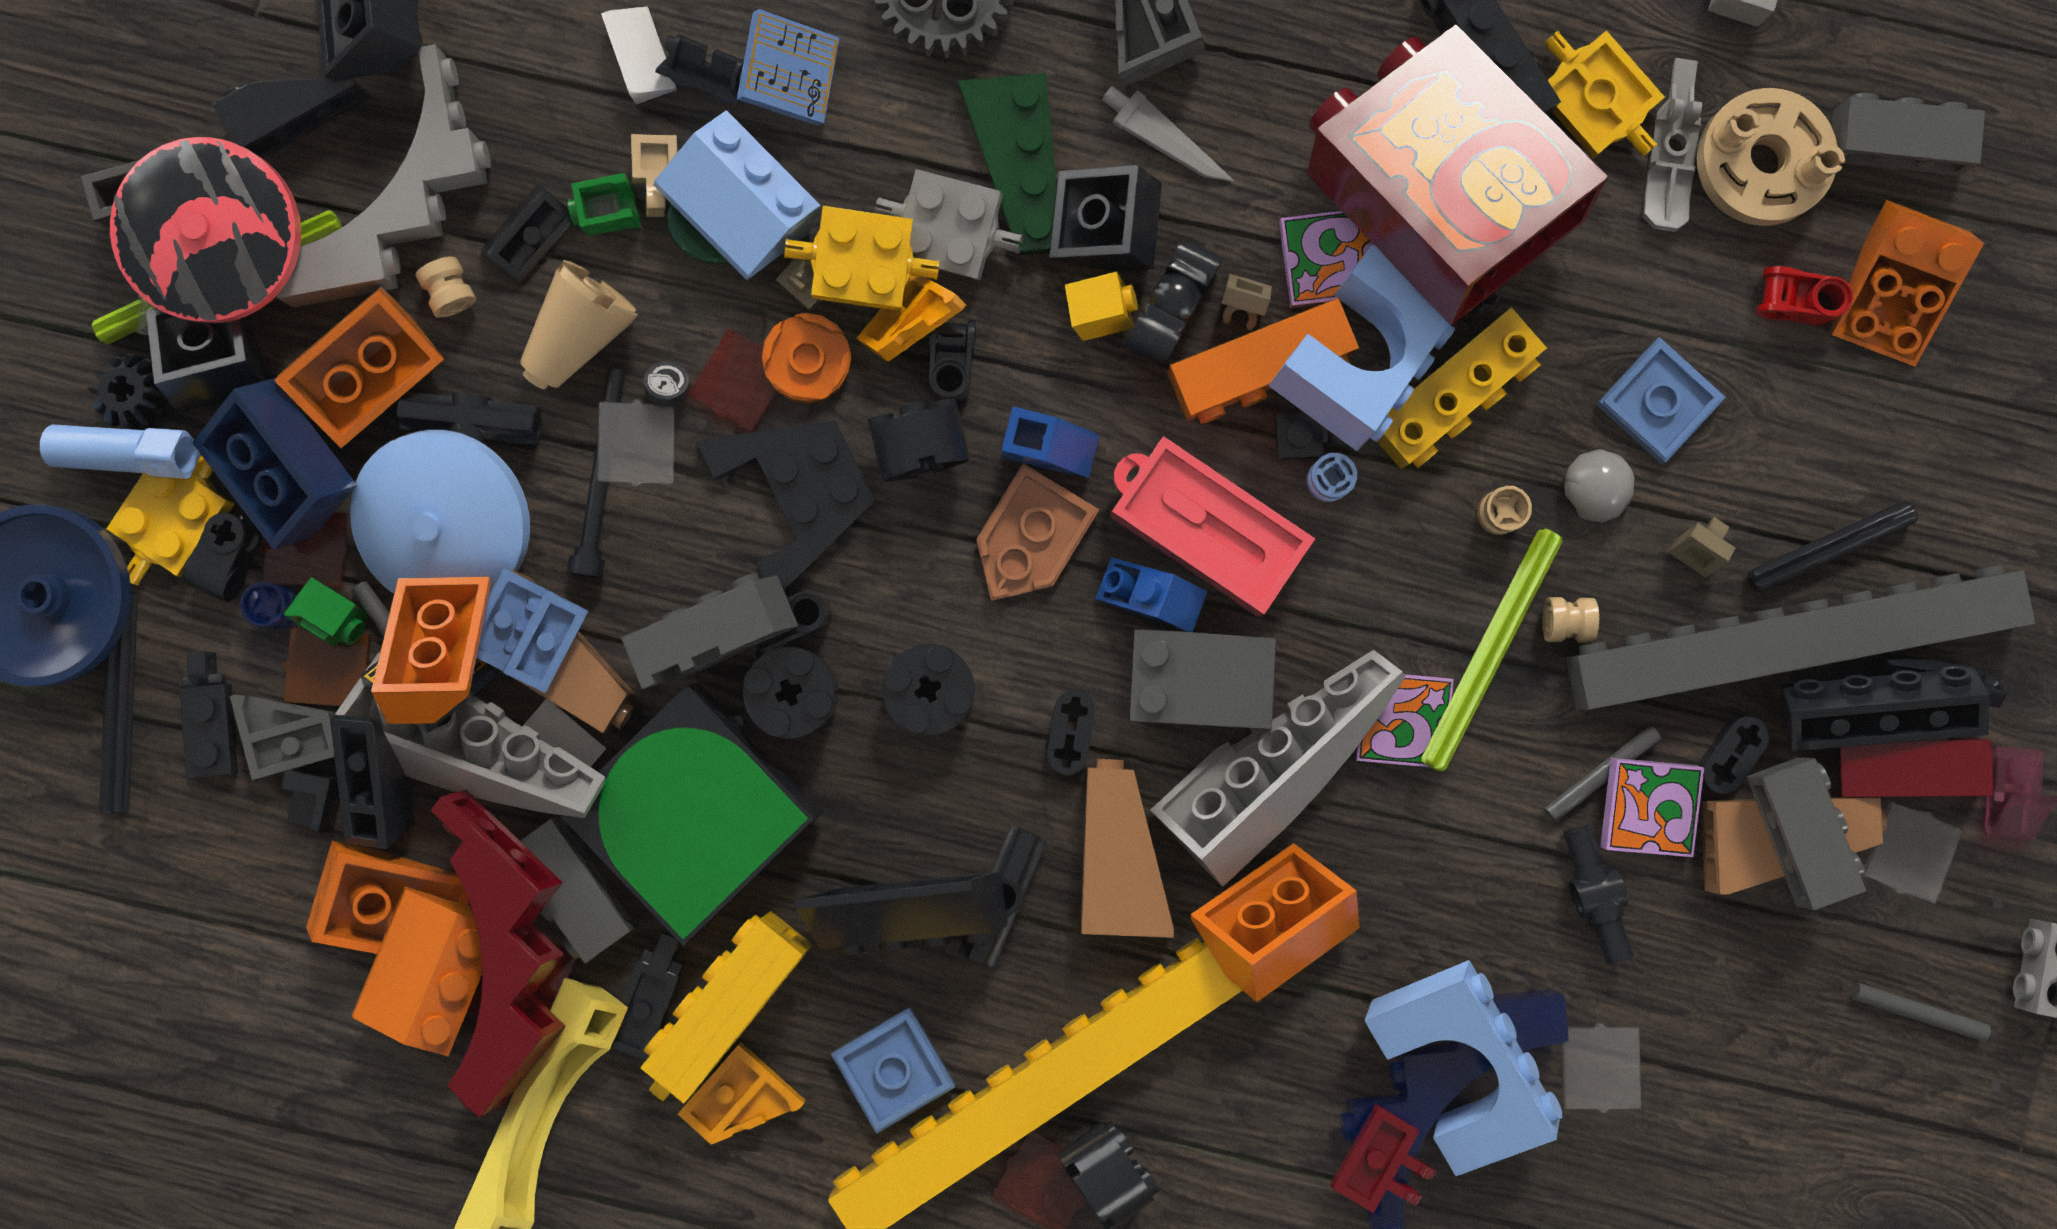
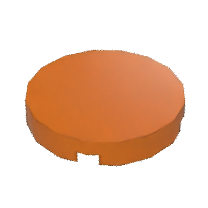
M810 313L797 314L776 324L764 341L762 353L765 374L774 389L791 401L807 404L826 400L838 392L849 376L852 360L848 340L839 326L822 315Z

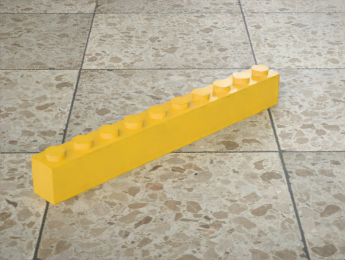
M1199 938L1192 940L1176 952L1179 957L1178 960L1166 968H1163L1161 963L1151 967L1138 977L1141 982L1139 986L1127 994L1123 989L1112 993L1100 1003L1103 1010L1088 1019L1085 1014L1076 1017L1062 1028L1065 1035L1049 1044L1047 1039L1037 1043L1024 1053L1026 1061L1014 1069H1011L1009 1064L1001 1067L986 1079L989 1084L987 1087L973 1095L971 1090L962 1093L948 1104L951 1111L937 1120L932 1115L923 1119L910 1129L912 1137L898 1146L894 1141L887 1143L871 1156L874 1162L861 1171H858L857 1167L854 1166L842 1173L833 1181L835 1188L832 1189L828 1198L830 1205L846 1229L888 1228L1243 990L1226 977L1205 942L1201 943Z

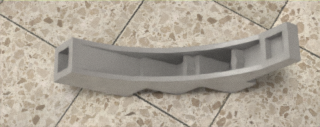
M436 44L422 46L418 52L425 87L422 114L415 138L396 175L381 195L359 216L332 234L300 247V253L293 273L277 295L279 300L294 308L375 292L380 286L385 290L397 289L396 274L401 273V263L396 249L391 247V245L443 236L441 221L446 220V211L442 197L436 193L488 183L485 171L486 168L491 167L488 147L485 141H480L469 128H466L463 107L459 101H455L453 86L459 84L455 63L452 58H447Z

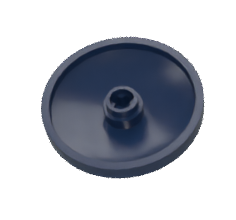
M35 504L17 506L0 512V680L22 686H53L80 678L97 667L111 653L125 628L130 610L131 586L123 555L111 536L100 525L76 511L62 507Z

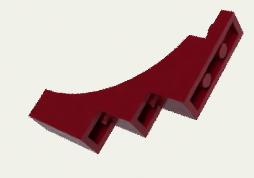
M467 790L441 796L431 811L442 821L444 829L449 834L463 841L449 861L462 882L471 904L482 953L483 981L477 1025L469 1049L459 1069L447 1085L459 1097L461 1104L480 1118L506 1103L565 1028V1025L534 995L564 956V953L532 923L563 882Z

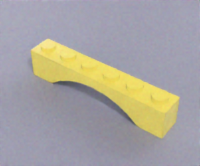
M564 978L550 1011L565 1025V1028L514 1091L454 1229L532 1228L538 1171L545 1143L554 1119L579 1077L594 1061L610 1050L628 1009L626 1005L602 987Z

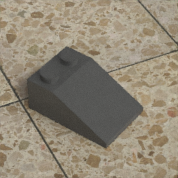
M1134 630L1130 721L1272 729L1276 638L1179 631Z

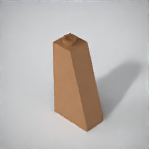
M512 570V572L534 582L532 578L524 573ZM579 631L546 693L519 681L602 733H613L615 728L621 730L635 710L631 702L636 694Z
M1097 759L1096 768L1087 767L1081 934L1174 938V927L1134 770L1124 769V760Z
M1830 797L1834 807L1841 811L1846 820L1848 832L1845 836L1851 851L1856 853L1883 844V833L1887 828V815L1885 809L1881 806V798ZM1755 799L1701 801L1705 891L1720 895L1732 894L1784 877Z

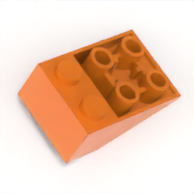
M1886 200L1864 241L1849 282L1853 291L1852 305L1844 314L1835 319L1831 335L1915 367L1984 243L1970 231Z

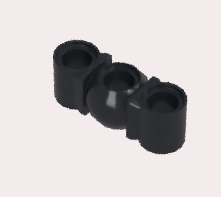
M1183 237L1164 275L1159 280L1148 303L1136 321L1125 343V347L1165 367L1184 329L1187 327L1214 278L1223 257Z

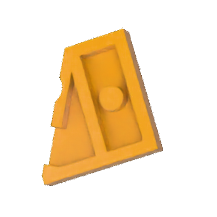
M910 275V279L904 288L901 311L880 309L856 339L868 350L889 362L962 311L966 304L955 293L930 279Z
M740 1042L679 1111L678 1115L712 1145L732 1137L737 1132L764 1124L767 1120L786 1112L796 1111L802 1107L806 1100Z

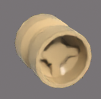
M449 256L434 260L416 272L415 276L420 287L428 291L431 297L429 306L435 317L443 318L458 314L476 302L471 286L465 284L461 278L463 269L456 257Z
M1504 486L1488 493L1480 500L1477 507V518L1480 525L1486 531L1496 535H1503L1521 528L1528 522L1532 513V504L1529 496L1522 489L1515 486Z
M1562 597L1546 598L1542 614V629L1545 640L1547 642H1562L1564 639L1573 636L1579 643L1595 642L1599 630V609L1596 599L1579 598L1574 603L1566 602Z

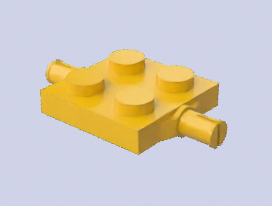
M1607 30L1590 45L1578 48L1577 50L1570 46L1559 31L1555 32L1553 36L1545 41L1543 45L1561 63L1555 74L1548 79V82L1561 100L1552 113L1593 159L1611 143L1623 140L1625 137L1641 154V157H1644L1658 145L1640 124L1644 121L1647 113L1659 104L1665 96Z
M823 206L820 230L813 243L786 238L784 258L811 261L814 274L811 292L812 299L901 311L904 288L910 279V275L937 280L939 260L913 258L910 244L913 219Z
M202 455L198 459L189 479L154 477L143 473L106 528L125 541L135 553L127 566L130 583L139 585V582L152 563L161 565L174 575L182 577L184 567L193 554L209 518L215 514L229 513L235 503L217 492L213 484L208 480L213 470Z

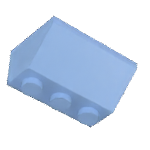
M727 110L694 132L654 180L653 184L746 280L785 252L786 238L800 241L811 231L821 206Z

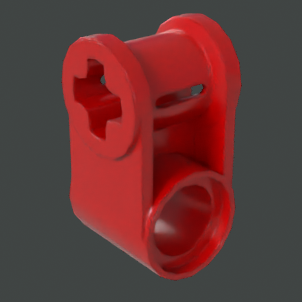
M1784 266L1767 267L1762 272V278L1766 280L1763 301L1762 304L1757 306L1756 315L1769 320L1794 321L1814 326L1824 325L1841 316L1851 307L1853 291L1851 286L1839 277L1808 273ZM1819 292L1825 293L1830 297L1832 310L1824 309L1819 304Z

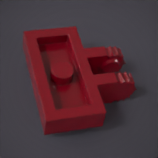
M1376 1104L1330 1186L1333 1190L1374 1213L1386 1190L1413 1205L1419 1203L1422 1196L1418 1194L1416 1189L1394 1179L1401 1164L1411 1169L1413 1173L1423 1179L1432 1180L1436 1170L1408 1153L1420 1130Z

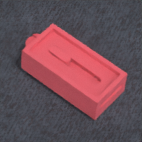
M1164 436L1149 457L1143 454H1130L1117 464L1114 471V484L1122 497L1112 510L1110 517L1257 617L1266 613L1315 540L1314 537ZM1134 467H1138L1139 471L1132 481L1127 482L1126 477Z

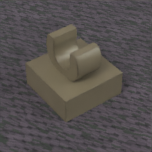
M794 259L777 277V283L810 313L822 301L811 298L814 277L811 261Z
M1229 274L1222 299V304L1226 305L1223 321L1229 324L1234 311L1244 310L1249 316L1246 329L1252 330L1257 323L1258 315L1265 316L1271 298L1272 286Z
M1713 517L1707 527L1696 523L1675 539L1668 553L1706 578L1729 562L1736 548L1723 540L1729 526Z

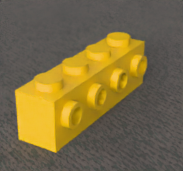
M1511 307L1419 384L1398 411L1393 407L1391 408L1387 416L1393 421L1377 442L1401 470L1411 462L1419 468L1439 451L1434 446L1437 440L1445 434L1453 439L1473 422L1467 415L1481 405L1486 411L1507 393L1502 386L1512 377L1521 382L1541 365L1536 360V357L1547 349L1546 346Z

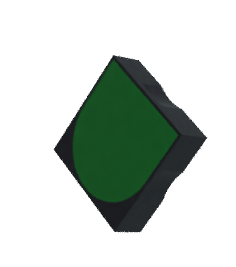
M700 683L684 687L599 771L600 774L605 776L606 782L585 818L559 816L684 946L701 933L741 894L743 888L770 862L778 858L823 814V811L781 767L768 760L756 749L739 723L729 716V713Z

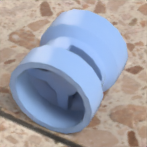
M1341 453L1323 455L1309 468L1306 475V485L1309 492L1315 499L1322 502H1334L1341 499L1354 488L1357 481V469L1354 462L1348 456Z

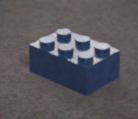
M276 378L233 389L193 441V445L273 550L313 537L357 487L356 482L291 397L274 381Z

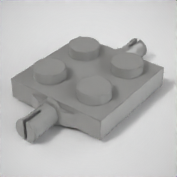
M916 169L910 193L903 204L882 199L881 197L876 201L878 206L892 209V211L875 207L874 213L913 219L910 239L913 258L939 260L938 270L980 281L986 259L994 247L1019 254L1021 246L1005 240L1023 244L1022 234L1019 235L999 229L998 213L1004 195L999 190Z

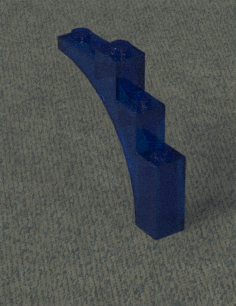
M1553 989L1493 994V1002L1500 1014L1506 1013L1510 1017L1516 1030V1041L1522 1052L1569 1041L1565 997L1563 994ZM1449 1040V1044L1422 1046L1396 1056L1397 1062L1390 1063V1076L1393 1089L1399 1090L1400 1094L1346 1099L1347 1113L1340 1114L1343 1140L1350 1141V1145H1353L1374 1106L1378 1104L1420 1130L1408 1153L1417 1158L1425 1136L1443 1109L1472 1080L1493 1067L1481 1052L1465 1043ZM1401 1164L1394 1179L1408 1184L1411 1169ZM1386 1190L1374 1213L1367 1210L1370 1229H1404L1405 1200Z

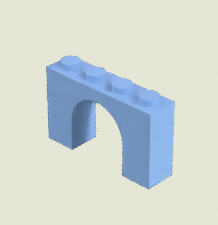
M1374 244L1363 255L1334 296L1372 323L1380 331L1389 348L1390 368L1384 371H1366L1354 367L1307 333L1268 385L1356 451L1369 438L1377 442L1393 421L1387 416L1391 408L1393 407L1398 411L1414 391V388L1408 384L1412 377L1419 380L1435 360L1429 354L1432 348L1435 347L1440 350L1456 329L1438 313Z
M1470 960L1373 999L1364 1020L1387 1060L1431 1042L1451 1040L1465 1043L1477 1049L1494 1067L1499 1084L1493 1092L1480 1100L1440 1114L1438 1117L1433 1139L1455 1176L1557 1140L1559 1121L1562 1119V1110L1557 1098L1552 1092L1546 1093L1539 1081V1070L1535 1060L1530 1053L1522 1052L1516 1041V1030L1510 1017L1506 1013L1500 1014L1493 1002V991L1488 979L1483 973L1477 974Z

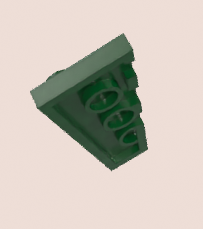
M1046 73L958 81V87L967 107L971 124L979 141L995 190H999L1004 194L1001 209L1008 229L1011 233L1023 235V244L1013 242L1021 246L1018 255L1050 253L1057 186Z

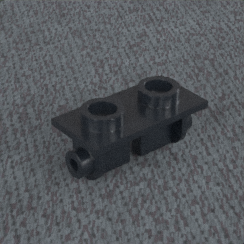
M678 34L676 37L671 35L667 37L663 50L669 56L656 68L655 73L670 78L675 84L680 86H691L711 94L714 99L720 102L736 105L741 102L737 100L744 59L716 49L712 54L710 63L705 61L707 45L681 34Z

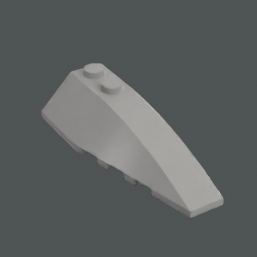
M1372 650L1324 680V688L1307 697H1304L1302 694L1289 702L1287 705L1290 709L1272 720V729L1250 728L1252 733L1231 746L1227 741L1216 748L1150 811L1196 862L1223 887L1278 836L1325 787L1379 718L1406 676L1403 671L1375 650Z
M378 652V654L375 656V658L373 659V661L370 663V665L368 666V668L371 667L373 664H375V663L379 660V657H380V653H379V652ZM361 678L335 713V715L378 719L406 776L453 792L467 790L475 798L543 813L585 818L606 782L605 776L561 747L554 748L540 739L538 732L527 725L523 727L505 716L503 709L492 702L486 704L476 696H472L428 734L415 724H387L371 690L363 685Z

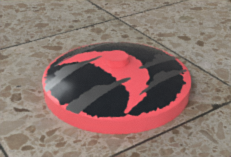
M193 137L162 145L148 153L132 167L119 186L114 198L110 217V238L114 257L123 276L130 286L149 304L167 314L200 323H222L246 317L260 310L283 289L293 273L300 253L301 222L297 204L288 185L280 174L264 159L248 149L229 141L210 137Z

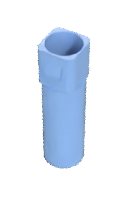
M52 424L44 430L40 439L41 457L50 467L147 473L149 476L189 479L200 457L199 451L193 445L194 439L186 430L155 428L130 430Z

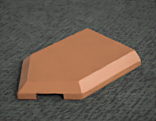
M1023 463L976 539L991 601L1052 587L1100 509Z

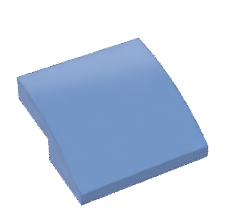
M503 568L489 594L476 658L546 693L588 610Z

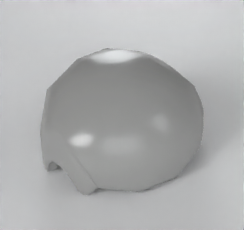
M1596 449L1580 454L1567 469L1566 481L1564 483L1565 496L1576 508L1578 516L1585 520L1602 523L1617 518L1633 498L1634 474L1628 463L1618 454Z

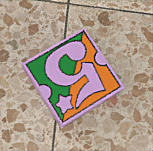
M1342 211L1280 219L1279 226L1290 309L1322 305L1337 299L1334 294L1373 244Z
M1404 674L1406 677L1379 718L1356 747L1354 760L1428 767L1421 761V757L1452 699L1454 679Z
M1611 758L1600 847L1613 851L1693 857L1704 768L1698 765Z

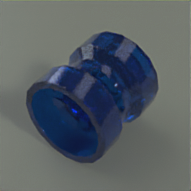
M268 582L254 583L241 596V613L246 621L254 626L274 629L288 628L294 622L286 617L284 613L298 594L288 586Z

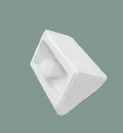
M648 6L610 10L601 13L628 92L634 103L639 104L676 91V85L670 78L655 73L656 68L666 59Z

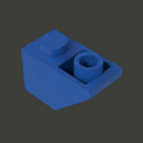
M1012 407L1001 450L1002 458L1089 479L1100 435L1054 416Z
M1111 557L1095 599L1156 623L1185 632H1193L1208 591L1174 574Z

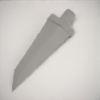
M1113 86L1106 92L1102 101L1118 112L1112 123L1119 129L1127 131L1203 178L1234 181L1150 103L1141 92L1137 90L1130 99Z

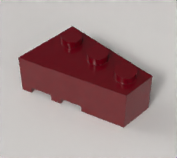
M1977 736L1837 748L1839 795L1841 797L1993 796L1991 739H1980Z

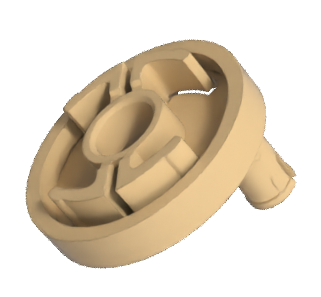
M1761 88L1735 97L1710 119L1701 134L1696 160L1701 184L1710 200L1722 212L1743 223L1771 226L1795 219L1817 204L1830 188L1835 174L1842 169L1839 165L1844 164L1845 157L1842 150L1837 146L1836 137L1829 121L1811 101L1788 90ZM1762 105L1778 106V108L1761 107V108H1748V109H1747L1746 107H1749V106H1755V107H1756V106H1762ZM1798 117H1800L1807 124V126ZM1765 145L1776 153L1778 167L1775 173H1764L1754 165L1751 159V149L1753 146ZM1720 165H1725L1727 171L1739 183V186L1729 177L1724 167L1720 168ZM1765 193H1766L1767 196H1776V197H1778V196H1786V195L1792 194V195L1794 196V198H1795V201H1794V203H1792L1793 200H1792L1791 196L1785 197V198H1777V199H1774V198H1766V197H1764V195H1765Z

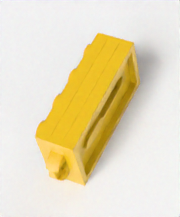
M772 911L761 918L755 914L743 924L731 940L737 945L736 949L732 954L726 950L722 956L719 955L702 976L708 984L704 989L697 986L692 993L690 992L673 1012V1015L679 1019L677 1023L673 1025L669 1022L663 1030L660 1029L643 1050L649 1058L641 1066V1069L655 1080L649 1091L658 1099L664 1101L671 1093L682 1103H685L702 1085L813 945Z

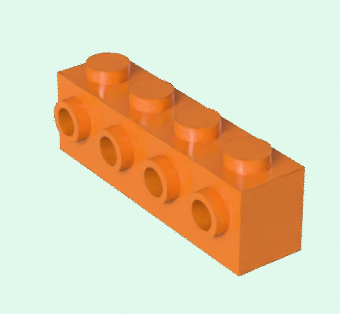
M1339 298L1170 365L1167 374L1187 422L1198 418L1201 424L1208 423L1225 415L1224 407L1239 401L1242 407H1247L1266 399L1267 394L1265 391L1272 389L1268 385L1307 333L1344 361L1351 364L1349 357L1355 354L1359 346Z

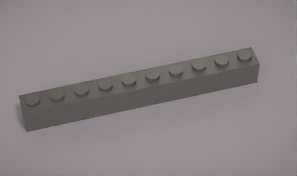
M2004 565L1974 570L1976 579L1961 581L1959 573L1930 578L1932 584L1930 588L1917 590L1915 582L1886 587L1888 596L1873 598L1871 590L1842 595L1844 604L1828 607L1827 599L1798 604L1800 613L1784 615L1783 607L1754 612L1756 621L1740 624L1739 617L1732 616L1711 620L1712 629L1696 632L1694 624L1666 629L1668 638L1651 641L1650 633L1623 637V647L1607 649L1606 641L1578 646L1580 655L1565 657L1576 710L1601 708L2036 624L2024 570L2005 573Z

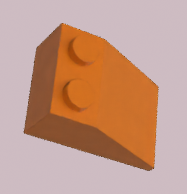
M332 840L306 929L311 942L377 954L404 887L467 906L469 899L457 873L380 850Z

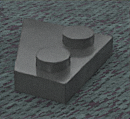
M236 694L230 696L252 780L264 779L285 773V770H295L335 758L330 718L335 715L334 712Z

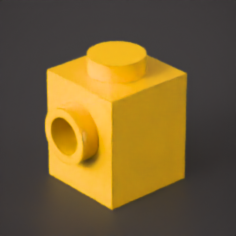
M1117 272L1065 285L1071 325L1082 341L1133 329L1132 312L1138 311L1135 291L1132 285H1125Z

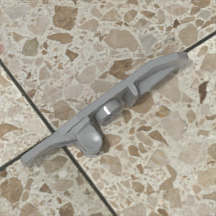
M1674 59L1669 99L1655 114L1652 139L1658 145L1650 151L1643 204V218L1653 229L1676 232L1689 221L1690 195L1695 172L1694 166L1701 127L1700 114L1702 111V102L1694 101L1698 61ZM1677 139L1682 145L1681 151L1672 150L1669 140Z

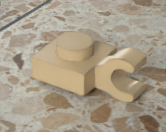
M631 134L632 183L646 184V217L665 216V197L653 184L654 180L677 154V135Z

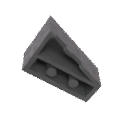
M1115 0L1118 74L1124 87L1206 52L1203 37L1188 0Z
M757 573L748 574L731 582L732 590L725 593L722 590L706 594L696 600L697 605L672 611L662 616L663 620L622 637L621 639L641 688L645 689L694 676L797 627L798 624L778 576L759 579Z

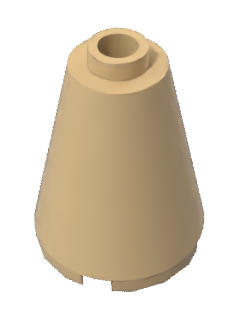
M563 260L556 269L520 360L521 365L525 368L523 376L532 384L544 390L548 385L554 388L562 385L632 324L638 315L635 313V307L614 288L604 281L598 283L587 277L590 273L589 271L566 260Z

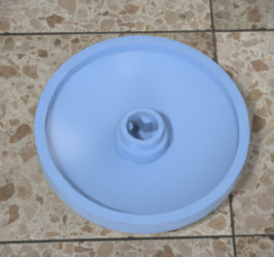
M418 431L397 438L381 447L370 457L360 471L356 480L357 487L352 492L350 504V520L354 541L370 572L393 594L395 593L398 578L490 577L492 582L491 592L503 568L517 572L520 569L530 538V516L527 501L512 470L493 450L483 443L453 431Z

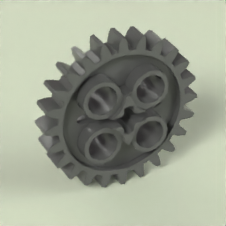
M874 0L876 10L885 11L881 16L884 27L896 24L893 30L894 39L899 40L908 34L909 49L913 51L920 42L925 43L926 55L929 57L934 52L936 46H941L945 58H949L951 46L955 45L958 46L963 55H967V42L970 40L982 48L984 46L982 33L985 31L996 37L998 29L994 19L1007 22L1008 11L1003 6L1014 5V0H942L940 19L934 21L932 17L938 0H928L921 7L909 6L906 3L907 0ZM956 4H966L972 9L968 15L963 17H956L949 12Z

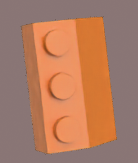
M380 286L286 367L274 381L342 448L441 363L444 358L414 319Z
M490 577L398 578L371 690L387 724L435 723L469 696L492 583Z
M1295 844L1280 852L1191 914L1193 924L1226 977L1256 1002L1260 1001L1360 928L1357 890Z
M404 887L352 1017L404 1045L449 1056L482 976V953L478 929L471 906Z

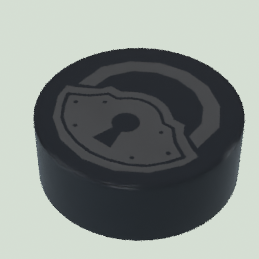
M670 361L658 362L652 365L644 375L646 397L650 402L660 407H674L681 404L687 398L690 390L687 371L681 365Z

